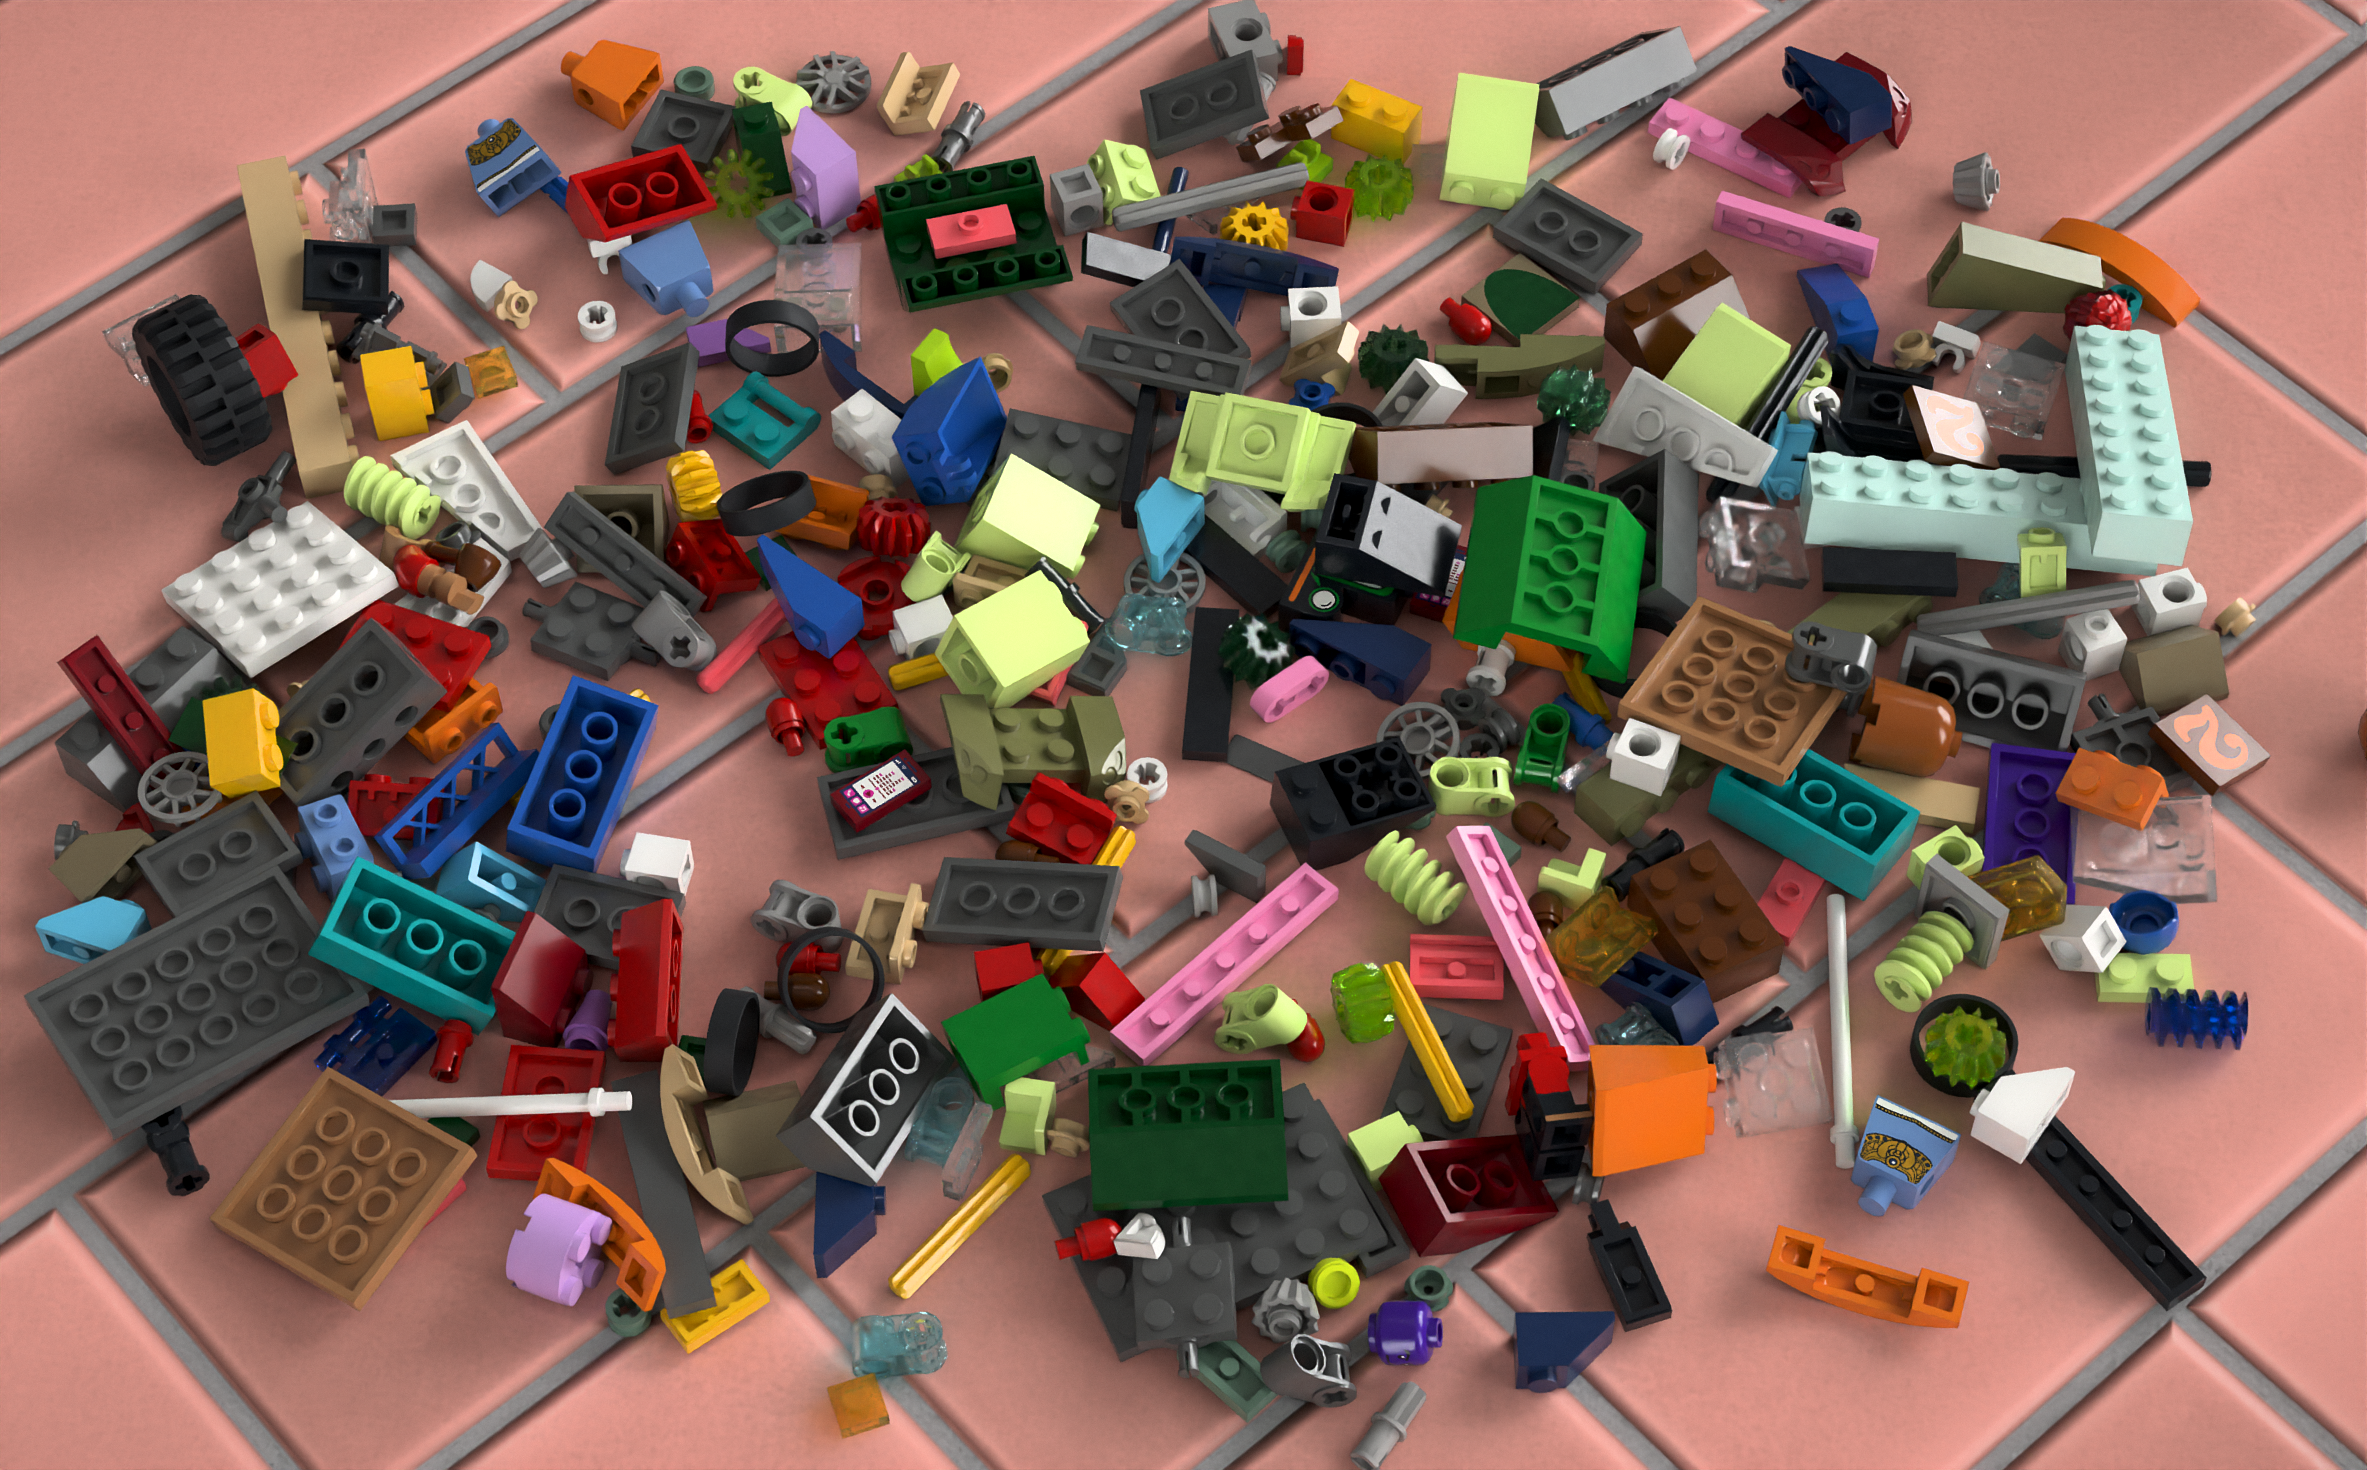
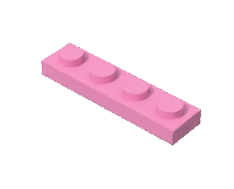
M1670 97L1649 121V134L1660 138L1667 129L1672 128L1677 131L1678 137L1686 135L1690 138L1688 152L1789 199L1802 183L1786 166L1741 138V133L1744 131Z
M1721 191L1716 201L1712 230L1825 265L1838 264L1842 270L1867 278L1872 273L1879 238L1725 191Z

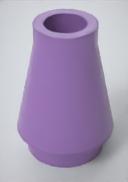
M590 990L586 993L583 1003L564 1030L563 1038L566 1049L606 1051L608 1049L607 1027L613 1004L608 993L602 990Z

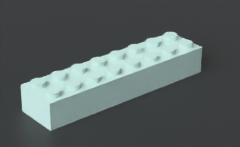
M2091 325L2088 327L2074 326L2065 365V375L2092 557L2182 566L2193 518L2160 336L2140 329L2129 332L2110 330L2101 325Z
M1831 451L1821 454L1807 453L1799 496L1804 543L1863 549L1954 552L1957 558L2019 563L2017 535L2028 534L2030 529L2044 527L2055 530V533H2062L2067 546L2066 568L2155 576L2158 566L2156 563L2092 557L2082 485L2079 478L2060 477L2049 472L2040 473L2039 475L2017 473L2007 468L1996 470L1976 469L1965 464H1955L1952 466L1934 465L1922 460H1911L1908 462L1892 461L1879 456L1851 457L1842 456Z

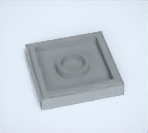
M1936 854L1926 863L1914 916L1919 919L1928 911H1938L1956 918L1968 929L1974 940L1973 948L1964 953V955L1986 970L1996 960L2009 909L1940 855Z

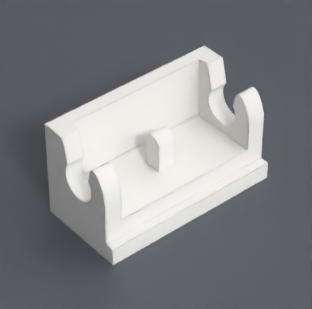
M1211 480L1207 495L1197 492L1205 497V514L1258 560L1266 554L1270 542L1280 533L1287 531V511L1280 509V505L1260 489Z

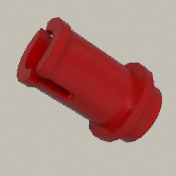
M694 390L686 439L690 443L698 444L710 437L713 423L711 418L705 414L700 393Z
M452 1019L445 1021L444 1026L438 1028L436 1036L439 1039L433 1064L429 1070V1075L432 1078L437 1077L438 1071H440L437 1081L456 1083L459 1080L466 1049L473 1045L474 1041L470 1025L463 1021Z

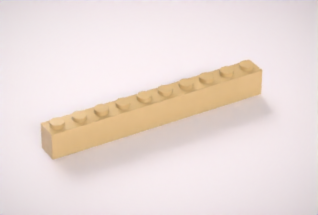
M286 156L237 165L269 328L277 335L298 373V376L289 381L287 387L282 392L306 499L343 492L347 476L360 458L357 446H348L347 439L355 438L350 413L342 414L340 409L341 407L348 406L343 381L335 383L334 376L342 374L336 350L328 352L327 345L335 344L330 320L322 321L321 315L327 314L328 311L302 310L304 240L313 239L310 229L302 230V225L309 224L304 199L296 201L295 197L303 194L298 170L289 171Z

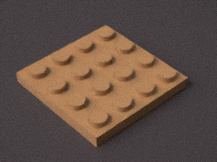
M1699 596L1619 702L1617 717L1627 721L1629 718L1680 735V744L1782 787L1848 692L1813 682H1801L1787 673L1785 660L1794 648L1792 634ZM1805 658L1804 669L1808 668L1810 659Z
M327 1067L209 1219L220 1230L360 1312L478 1155L466 1143L332 1068Z

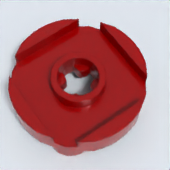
M869 556L850 563L838 575V584L862 599L865 626L857 633L861 639L873 641L880 636L889 635L888 632L894 629L892 611L916 603L906 596L901 587V582L910 569L904 562L894 559L895 564L881 562V556ZM876 591L879 595L887 593V595L882 600L872 601L870 600L869 593Z

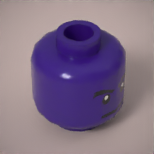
M1386 1301L1380 1305L1377 1313L1370 1314L1368 1321L1369 1348L1372 1353H1377L1379 1359L1386 1365H1424L1430 1360L1434 1348H1441L1442 1320L1441 1318H1433L1431 1308L1424 1301Z

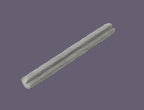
M1294 163L1115 207L1112 210V219L1117 231L1130 230L1304 187L1306 181H1309V173L1304 163Z
M2128 580L1920 614L1917 616L1918 631L1938 636L2136 605L2140 602L2139 587L2135 580Z

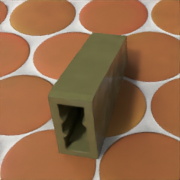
M1961 222L1927 273L1928 306L1936 308L2065 314L2064 308L2067 304H2070L2073 298L2089 292L2104 291L2106 278L2102 275L2101 257Z

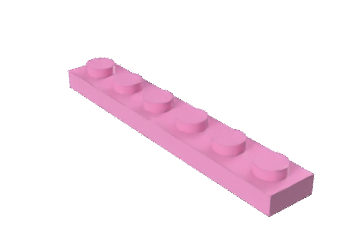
M1456 826L1446 838L1469 884L1474 899L1490 928L1492 937L1497 943L1510 970L1511 977L1515 981L1529 1010L1532 1020L1539 1032L1546 1033L1551 1047H1565L1568 1056L1566 1064L1569 1067V1072L1588 1071L1589 1045H1595L1490 826Z
M1305 862L1110 1031V1041L1139 1066H1148L1216 1007L1226 994L1233 992L1338 900L1339 889Z

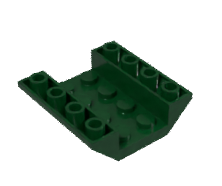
M1035 156L874 186L887 256L902 308L908 313L1073 281V275L1063 245L1057 246L1045 209L1044 184ZM1007 204L1016 232L1017 244L940 259L935 258L927 231L926 219Z
M1280 1059L1088 1069L1089 1142L1093 1211L1289 1201Z

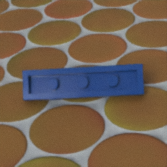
M491 723L388 822L374 838L399 872L402 871L404 879L430 878L527 783L538 758L539 751L537 749L518 751L500 723ZM492 740H494L505 756L496 767L485 766L486 746ZM461 770L473 771L472 788L466 796L456 794L457 774ZM433 798L443 799L442 819L437 824L426 823L427 803ZM403 827L414 828L413 848L404 854L392 837Z

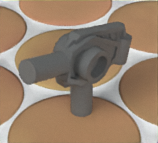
M282 451L265 476L258 475L256 478L248 479L241 485L236 505L222 524L221 534L223 538L241 542L248 537V530L262 519L270 518L276 523H281L287 518V509L280 504L279 500L283 491V487L280 484L296 463V458L293 455Z

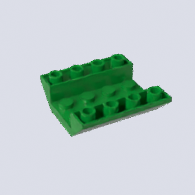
M1531 475L1478 487L1453 638L1496 650L1505 632L1580 651L1584 653L1582 673L1624 684L1628 675L1647 532L1619 498Z

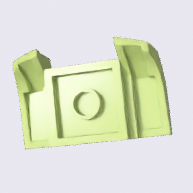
M1190 391L1169 480L1189 490L1207 495L1211 480L1285 494L1280 509H1285L1289 512L1324 509L1334 473L1344 475L1356 423L1321 416L1319 413L1311 412L1309 408L1227 392H1225V395L1216 396Z

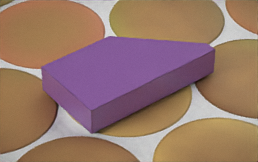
M728 319L686 327L688 342L700 352L698 367L730 361L725 350L726 323ZM745 328L734 337L738 343L750 350L760 353L771 352L769 338L753 330Z

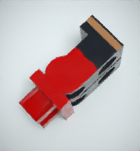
M1544 1032L1522 1034L1518 1036L1516 1044L1518 1053L1515 1065L1511 1066L1509 1073L1510 1085L1505 1108L1508 1116L1516 1115L1514 1120L1515 1129L1532 1181L1578 1176L1585 1153L1584 1146L1587 1145L1594 1119L1589 1104L1575 1105L1567 1083L1570 1072L1566 1064L1568 1056L1565 1047H1551Z

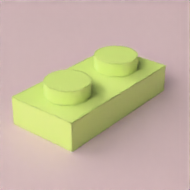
M2117 953L2102 973L2094 972L2097 1002L2192 1004L2195 995L2190 954L2152 953L2141 955L2138 953Z

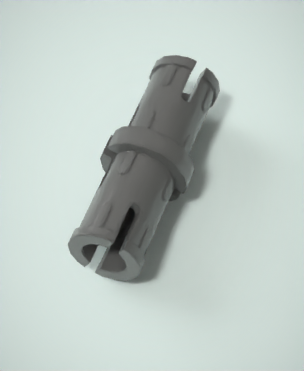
M970 101L964 102L952 124L946 125L942 131V141L930 157L938 164L941 172L945 165L947 167L944 173L953 171L963 152H967L973 144L972 136L985 118L984 109L977 103L973 102L972 107L967 112L971 104Z

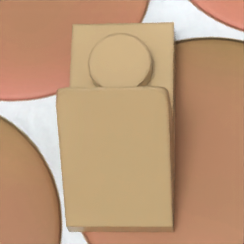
M1347 321L1289 349L1279 380L1284 385L1294 387V383L1299 379H1308L1320 384L1330 383L1335 388V396L1342 395L1352 369L1350 361L1354 356V346L1359 331Z

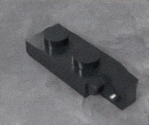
M1609 1199L1590 1204L1591 1212L1588 1215V1219L1593 1232L1587 1233L1589 1251L1624 1331L1628 1332L1671 1318L1673 1311L1636 1226L1631 1227L1628 1221L1619 1224Z

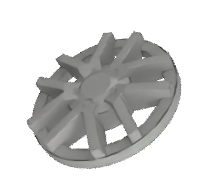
M830 51V55L819 57L817 54L813 56L814 60L797 72L796 84L807 93H814L811 97V109L818 112L842 113L852 110L862 104L871 91L869 69L860 62V58L857 56L852 58L836 55L835 51ZM832 64L833 67L827 69L824 65ZM864 79V84L860 83L859 81ZM850 91L859 93V95L855 96ZM823 97L828 98L826 104L819 103ZM839 98L846 101L842 104H835L836 100Z
M1183 552L1160 583L1151 580L1148 566L1143 565L1146 563L1144 553L1130 563L1124 575L1125 595L1130 602V606L1143 612L1144 617H1171L1173 620H1177L1179 615L1195 611V606L1204 595L1206 579L1201 565L1192 556ZM1180 562L1188 564L1191 568L1179 570ZM1137 573L1139 575L1146 577L1147 579L1134 577L1133 574ZM1196 578L1198 579V582H1183ZM1131 587L1140 589V591L1134 594ZM1195 593L1191 599L1187 596V594ZM1148 597H1153L1148 604L1143 603ZM1176 598L1182 605L1175 607L1172 600ZM1163 603L1166 608H1158V607Z
M1413 702L1400 706L1384 719L1377 733L1376 743L1400 737L1411 759L1416 760L1415 767L1422 780L1429 778L1431 768L1423 770L1425 761L1433 765L1438 760L1432 755L1435 751L1446 754V757L1458 758L1461 739L1458 725L1454 717L1446 709L1434 703ZM1421 711L1436 713V715L1424 723ZM1415 712L1417 722L1407 725L1403 716ZM1398 719L1403 731H1388ZM1445 720L1447 721L1449 726L1434 732ZM1453 736L1451 747L1443 743V741Z
M178 752L161 758L146 770L138 785V799L149 818L164 823H175L176 827H182V823L194 819L195 822L200 821V816L211 810L216 803H221L223 798L221 792L210 786L209 777H207L209 774L207 755L198 752ZM184 762L179 770L173 769L170 765ZM196 762L202 763L194 772H192ZM162 771L167 776L162 780L155 775ZM149 785L156 788L147 794V787ZM190 805V811L181 813L183 806Z

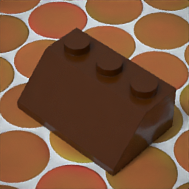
M1705 249L1607 303L1603 337L1633 368L1634 366L1639 367L1663 381L1721 303L1726 304L1750 319V316L1732 274Z

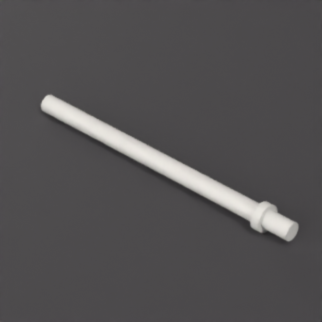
M1832 894L1826 898L1834 1126L1830 1129V1141L1835 1144L1836 1166L1842 1169H1849L1854 1167L1855 1164L1854 1144L1859 1141V1129L1854 1125L1846 913L1845 897L1840 894Z
M602 1087L591 1088L589 1093L389 1100L419 1118L590 1112L592 1117L604 1116L605 1111H630L632 1108V1095L630 1091L605 1092Z

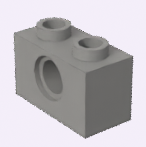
M1242 0L1208 8V38L1218 61L1252 49L1257 58L1260 72L1270 75L1275 82L1278 81V64L1283 63L1282 49L1278 40H1272L1267 14L1265 12L1260 13L1255 0Z

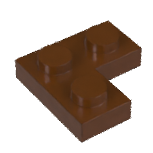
M1319 103L1301 109L1300 106H1295L1279 114L1280 122L1269 127L1268 124H1265L1248 132L1246 135L1249 140L1237 146L1236 149L1242 162L1262 160L1292 141L1313 139L1344 120L1337 106L1321 108Z

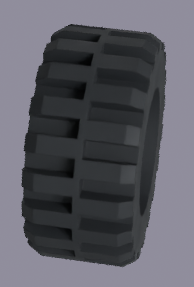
M187 295L136 321L132 328V338L144 372L147 374L154 393H156L164 412L171 420L174 429L181 436L185 446L191 450L193 456L201 464L217 466L268 439L272 432V420L267 411L268 406L261 394L260 386L250 369L251 367L246 357L242 354L239 344L228 330V326L205 297L201 295Z

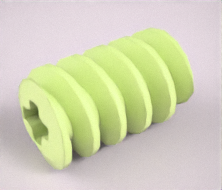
M364 456L354 464L344 486L345 502L351 509L360 511L366 517L374 518L379 524H390L399 528L400 533L409 539H418L429 532L440 512V496H430V490L427 486H416L414 479H403L402 474L396 470L389 472L387 465L383 463L376 464L375 460L370 456Z
M1395 830L1379 841L1367 857L1364 867L1365 875L1371 881H1378V886L1383 891L1391 892V896L1396 902L1404 903V907L1408 912L1418 914V919L1424 925L1438 924L1450 917L1464 899L1468 891V885L1465 882H1459L1450 888L1455 878L1453 872L1450 870L1445 871L1438 876L1442 864L1437 859L1430 861L1424 866L1428 858V852L1424 848L1418 849L1411 855L1415 847L1414 840L1412 838H1405L1397 844L1399 832Z
M1938 911L1924 913L1918 919L1917 924L1908 930L1907 936L1902 938L1897 943L1896 948L1887 954L1886 960L1876 967L1874 977L1881 994L1899 1010L1905 1012L1918 1011L1921 1008V1001L1924 1002L1931 997L1932 989H1936L1942 984V977L1950 975L1953 971V965L1960 963L1963 960L1964 953L1973 948L1974 940L1972 934L1961 922L1946 913Z

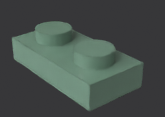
M1235 1339L1212 1342L1202 1348H1198L1200 1374L1196 1377L1246 1423L1278 1396L1263 1381L1260 1372L1261 1363Z

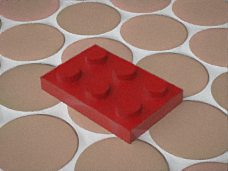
M377 599L363 609L338 650L370 618H373L392 632L446 688L448 692L432 708L449 713L456 705L492 646L488 635Z
M793 631L758 646L760 660L785 698L792 699L799 706L805 722V728L819 750L827 748L824 741V730L831 720L838 717L871 712L881 707L890 706L899 709L898 702L854 637L830 659L816 650L810 651L798 641ZM843 729L839 730V739H843Z
M511 1045L501 1096L589 1093L591 1088L602 1087L607 1062L605 1051ZM590 1112L497 1115L486 1166L488 1177L538 1181L545 1160L548 1158H556L586 1174L596 1117H592Z

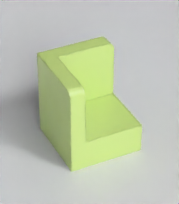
M1588 848L1582 866L1556 858L1551 859L1548 867L1543 866L1541 868L1537 892L1550 891L1559 897L1563 907L1589 914L1603 879L1606 853Z
M1020 1077L1006 1084L1005 1087L1006 1113L999 1138V1146L1007 1150L1046 1155L1049 1142L1046 1133L1047 1130L1052 1129L1057 1107L1055 1082Z

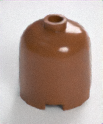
M1874 676V680L1871 679V683L1864 692L1858 714L1866 716L1861 735L1852 733L1849 761L1913 777L1925 778L1934 775L1941 769L1947 756L1956 757L1962 740V732L1955 730L1956 715L1954 708L1946 699L1936 694L1878 676Z

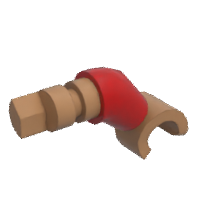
M389 524L385 527L379 561L394 572L399 587L418 598L426 596L436 598L439 602L469 615L479 610L484 601V596L468 590L467 580L463 576L447 572L444 568L439 567V563L435 559L425 554L424 548L431 539L422 538L421 541H415L400 535L399 528Z

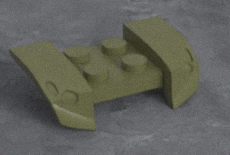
M940 694V703L954 753L962 794L979 805L997 810L1002 783H1032L1033 778L1038 772L1048 777H1056L1065 783H1081V795L1100 800L1103 803L1108 802L1104 796L1105 789L1125 779V735L1112 696H1070L1066 709L988 708L984 695Z

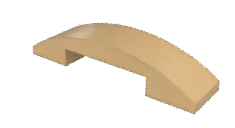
M672 1044L664 1050L660 1076L662 1115L672 1150L683 1172L698 1192L713 1206L747 1225L753 1222L754 1218L741 1183L733 1175L719 1167L715 1168L693 1108L694 1105L709 1098L693 1056Z

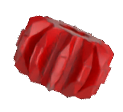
M881 496L878 500L866 501L865 506L859 509V517H857L856 524L861 548L866 551H873V554L876 556L888 555L890 558L893 556L906 558L909 556V553H920L928 541L931 530V522H929V513L926 512V506L921 503H914V500L911 498L900 499L897 496L894 498Z

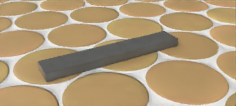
M657 1069L611 1081L613 1092L630 1091L632 1095L631 1110L618 1111L645 1225L655 1237L665 1260L666 1273L661 1284V1290L668 1317L673 1319L716 1307L717 1303L684 1173L672 1150L664 1125L660 1098V1079Z

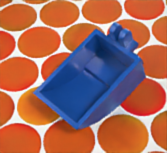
M981 356L959 366L927 388L910 405L892 435V440L919 499L925 506L969 502L1000 446L1007 415Z

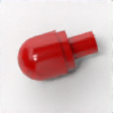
M875 194L862 200L856 208V213L846 218V225L851 232L855 233L862 228L869 231L881 228Z
M1451 297L1443 301L1440 311L1450 318L1448 325L1451 327L1452 332L1460 339L1473 346L1481 345L1489 339L1492 332L1491 322L1475 306H1470L1467 303L1460 306Z
M785 697L774 699L767 706L765 712V719L770 734L777 743L784 744L789 757L799 756L804 752L801 738L805 734V722L800 708L792 699Z
M794 941L783 944L777 951V968H779L785 951ZM812 942L796 956L791 965L789 975H793V973H815L820 975L822 971L839 972L841 968V955L823 953L822 946L815 945Z
M1292 999L1298 1005L1297 1000ZM1306 1013L1307 1022L1301 1034L1295 1040L1286 1044L1290 1054L1296 1060L1304 1063L1317 1060L1325 1049V1038L1316 1019L1312 1018L1310 1013Z
M1099 1218L1081 1223L1079 1227L1074 1228V1236L1054 1241L1058 1258L1061 1260L1080 1255L1082 1261L1090 1260L1091 1262L1112 1256L1117 1253L1113 1240L1122 1231V1228L1116 1221L1109 1218Z

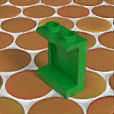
M1043 973L941 1022L952 1055L956 1058L955 1060L988 1114L1005 1106L1000 1087L1071 1052L1080 1066L1090 1062L1085 1045L1090 1043L1091 1039L1080 1017L1074 1019L1070 1017L1068 1013L1071 1012V1007L1060 986L1052 989Z

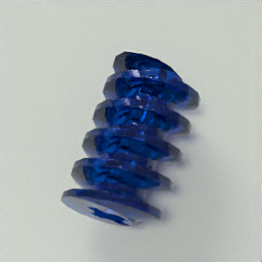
M2149 987L2145 1004V1031L2147 1036L2149 1033H2154L2158 1047H2164L2168 1034H2173L2178 1048H2183L2187 1035H2192L2196 1048L2202 1049L2206 1036H2212L2215 1049L2222 1048L2226 1036L2231 1037L2235 1050L2241 1049L2248 1027V998L2246 992L2242 994L2240 1001H2238L2234 991L2226 990L2219 1001L2216 991L2207 989L2200 1001L2196 989H2187L2181 1000L2176 988H2168L2162 999L2158 988Z

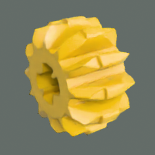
M1246 201L1243 209L1231 207L1228 216L1222 218L1220 239L1245 242L1286 251L1288 248L1289 227L1286 219L1281 217L1278 208L1267 210L1264 201L1259 206H1251Z
M690 450L670 458L665 467L667 472L666 478L672 503L682 522L711 520L719 517L717 502L722 496L721 485L713 465V460L704 450L694 452Z

